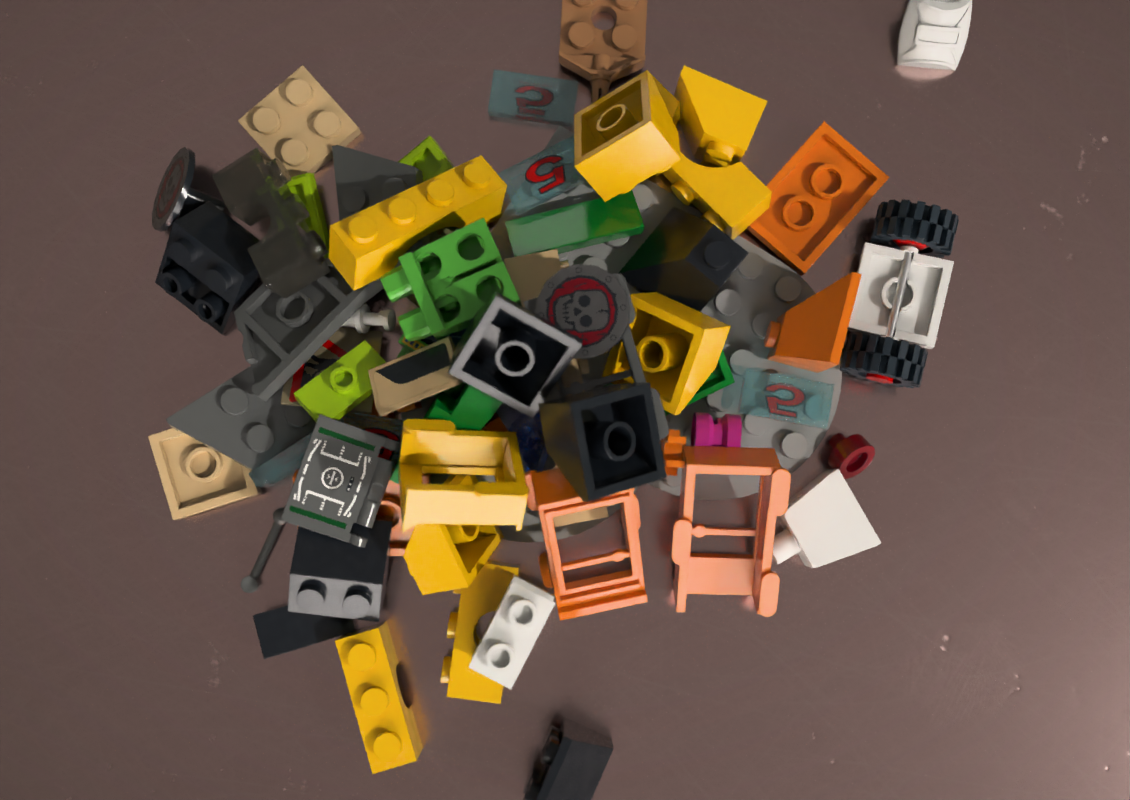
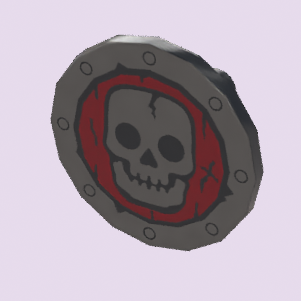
M187 147L180 149L171 160L156 194L152 211V226L160 232L166 231L176 218H181L208 201L221 211H224L226 203L224 200L190 187L196 162L195 153Z
M576 264L560 269L545 282L537 297L535 314L582 339L583 344L574 358L587 360L606 354L620 342L628 327L630 305L625 289L613 274L595 265Z

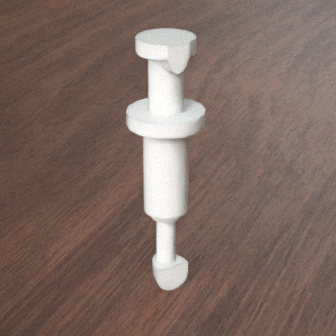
M363 304L341 327H355L358 333L364 334L369 331L370 326H383L386 331H392L396 324V314L394 309H385L379 313H374L370 311V307L367 304Z

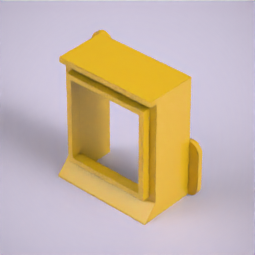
M407 419L403 422L398 465L402 533L418 523L515 525L516 530H521L529 488L526 485L516 432L455 430V424L449 420ZM422 473L495 475L496 482H478L475 485L423 484Z

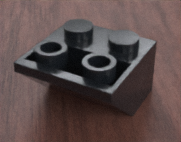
M208 201L173 222L155 283L195 313L202 321L208 323L223 335L236 321L234 311L268 279L277 253Z
M563 717L559 729L551 726L541 749L543 755L540 762L543 765L540 770L535 767L532 768L523 789L525 794L523 800H592L614 749L612 739Z

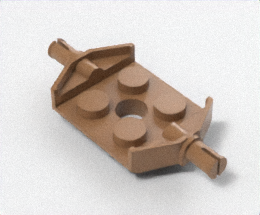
M562 0L559 63L590 81V85H592L591 104L598 100L599 93L601 98L609 93V86H611L612 81L644 67L646 58L647 0ZM607 12L614 17L615 25L610 29L600 30L593 25L591 20L597 13Z

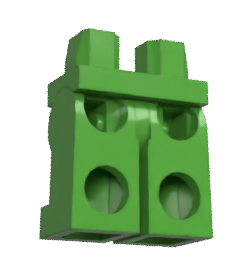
M484 218L435 240L413 253L409 252L398 257L401 265L380 277L386 294L392 303L411 294H414L417 299L419 308L397 317L402 331L409 342L424 339L431 335L440 340L451 333L466 329L477 311L497 292L522 306Z

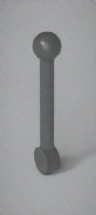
M282 507L274 511V523L250 575L244 577L241 581V588L245 593H253L260 587V580L258 578L282 525L287 523L280 520L284 511Z

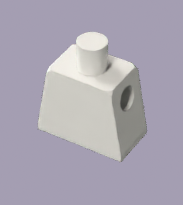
M827 469L788 501V509L785 514L776 516L784 530L774 535L772 559L778 565L798 553L805 566L817 568L881 544L880 539L839 469Z

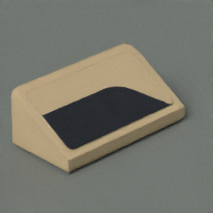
M451 336L368 370L375 406L380 417L464 382L448 373L455 349Z

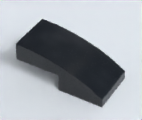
M288 605L253 615L264 659L357 630L355 619L288 612Z

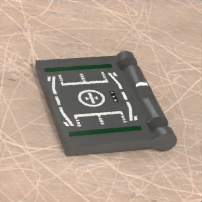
M319 414L280 520L365 548L368 539L361 535L350 533L353 522L372 528L395 466L394 462L378 457L380 448L382 446L390 451L400 452L401 443Z

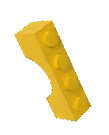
M652 75L677 128L680 122V102ZM680 151L681 160L675 162L670 169L662 173L672 183L671 189L683 204L688 206L692 203L703 214L701 219L714 224L732 240L770 207L772 191L742 162L725 167H706L692 162Z
M482 155L475 157L330 225L329 260L353 291L379 279L395 268L399 261L398 257L404 255L411 246L426 235L445 227H458L461 229L481 218L485 219L486 224L499 219L507 184Z

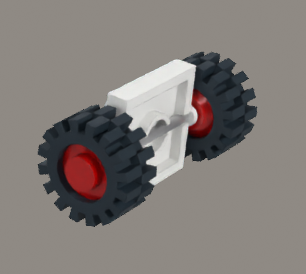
M895 199L889 200V202L883 201L878 206L871 235V242H875V244L865 242L857 270V273L862 274L847 330L857 334L851 333L847 336L840 371L847 375H853V377L858 379H867L866 381L873 383L879 382L883 385L889 386L890 384L902 388L903 386L907 388L920 387L928 355L925 348L932 349L935 346L954 261L941 259L951 254L958 226V216L952 214V211L948 209L940 210L941 206L935 204L927 206L925 205L926 202L917 201V203H911L910 200L904 199L901 202Z

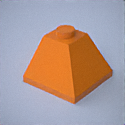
M851 272L778 317L777 322L770 321L764 339V347L770 348L767 360L815 373H820L839 365L862 274Z

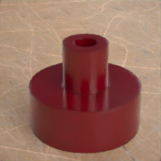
M837 433L829 440V446L833 450L830 453L828 463L833 469H839L844 479L852 478L868 467L875 456V448L860 434H854L846 438L842 433Z

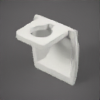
M909 0L899 33L897 65L956 70L968 37L972 0Z

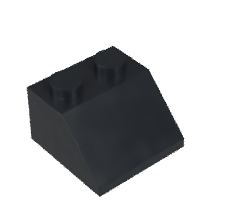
M650 382L613 384L538 403L546 450L583 502H591L667 477Z
M376 515L372 528L353 522L350 533L367 538L365 548L298 526L290 570L288 612L379 622L387 586L393 517Z

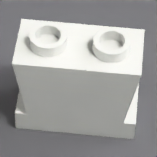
M514 574L472 655V660L468 667L512 689L555 605V602H553L555 595Z

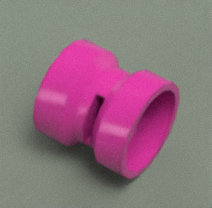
M694 412L690 446H741L742 422L740 415L725 414L722 418L713 420V417L707 412Z

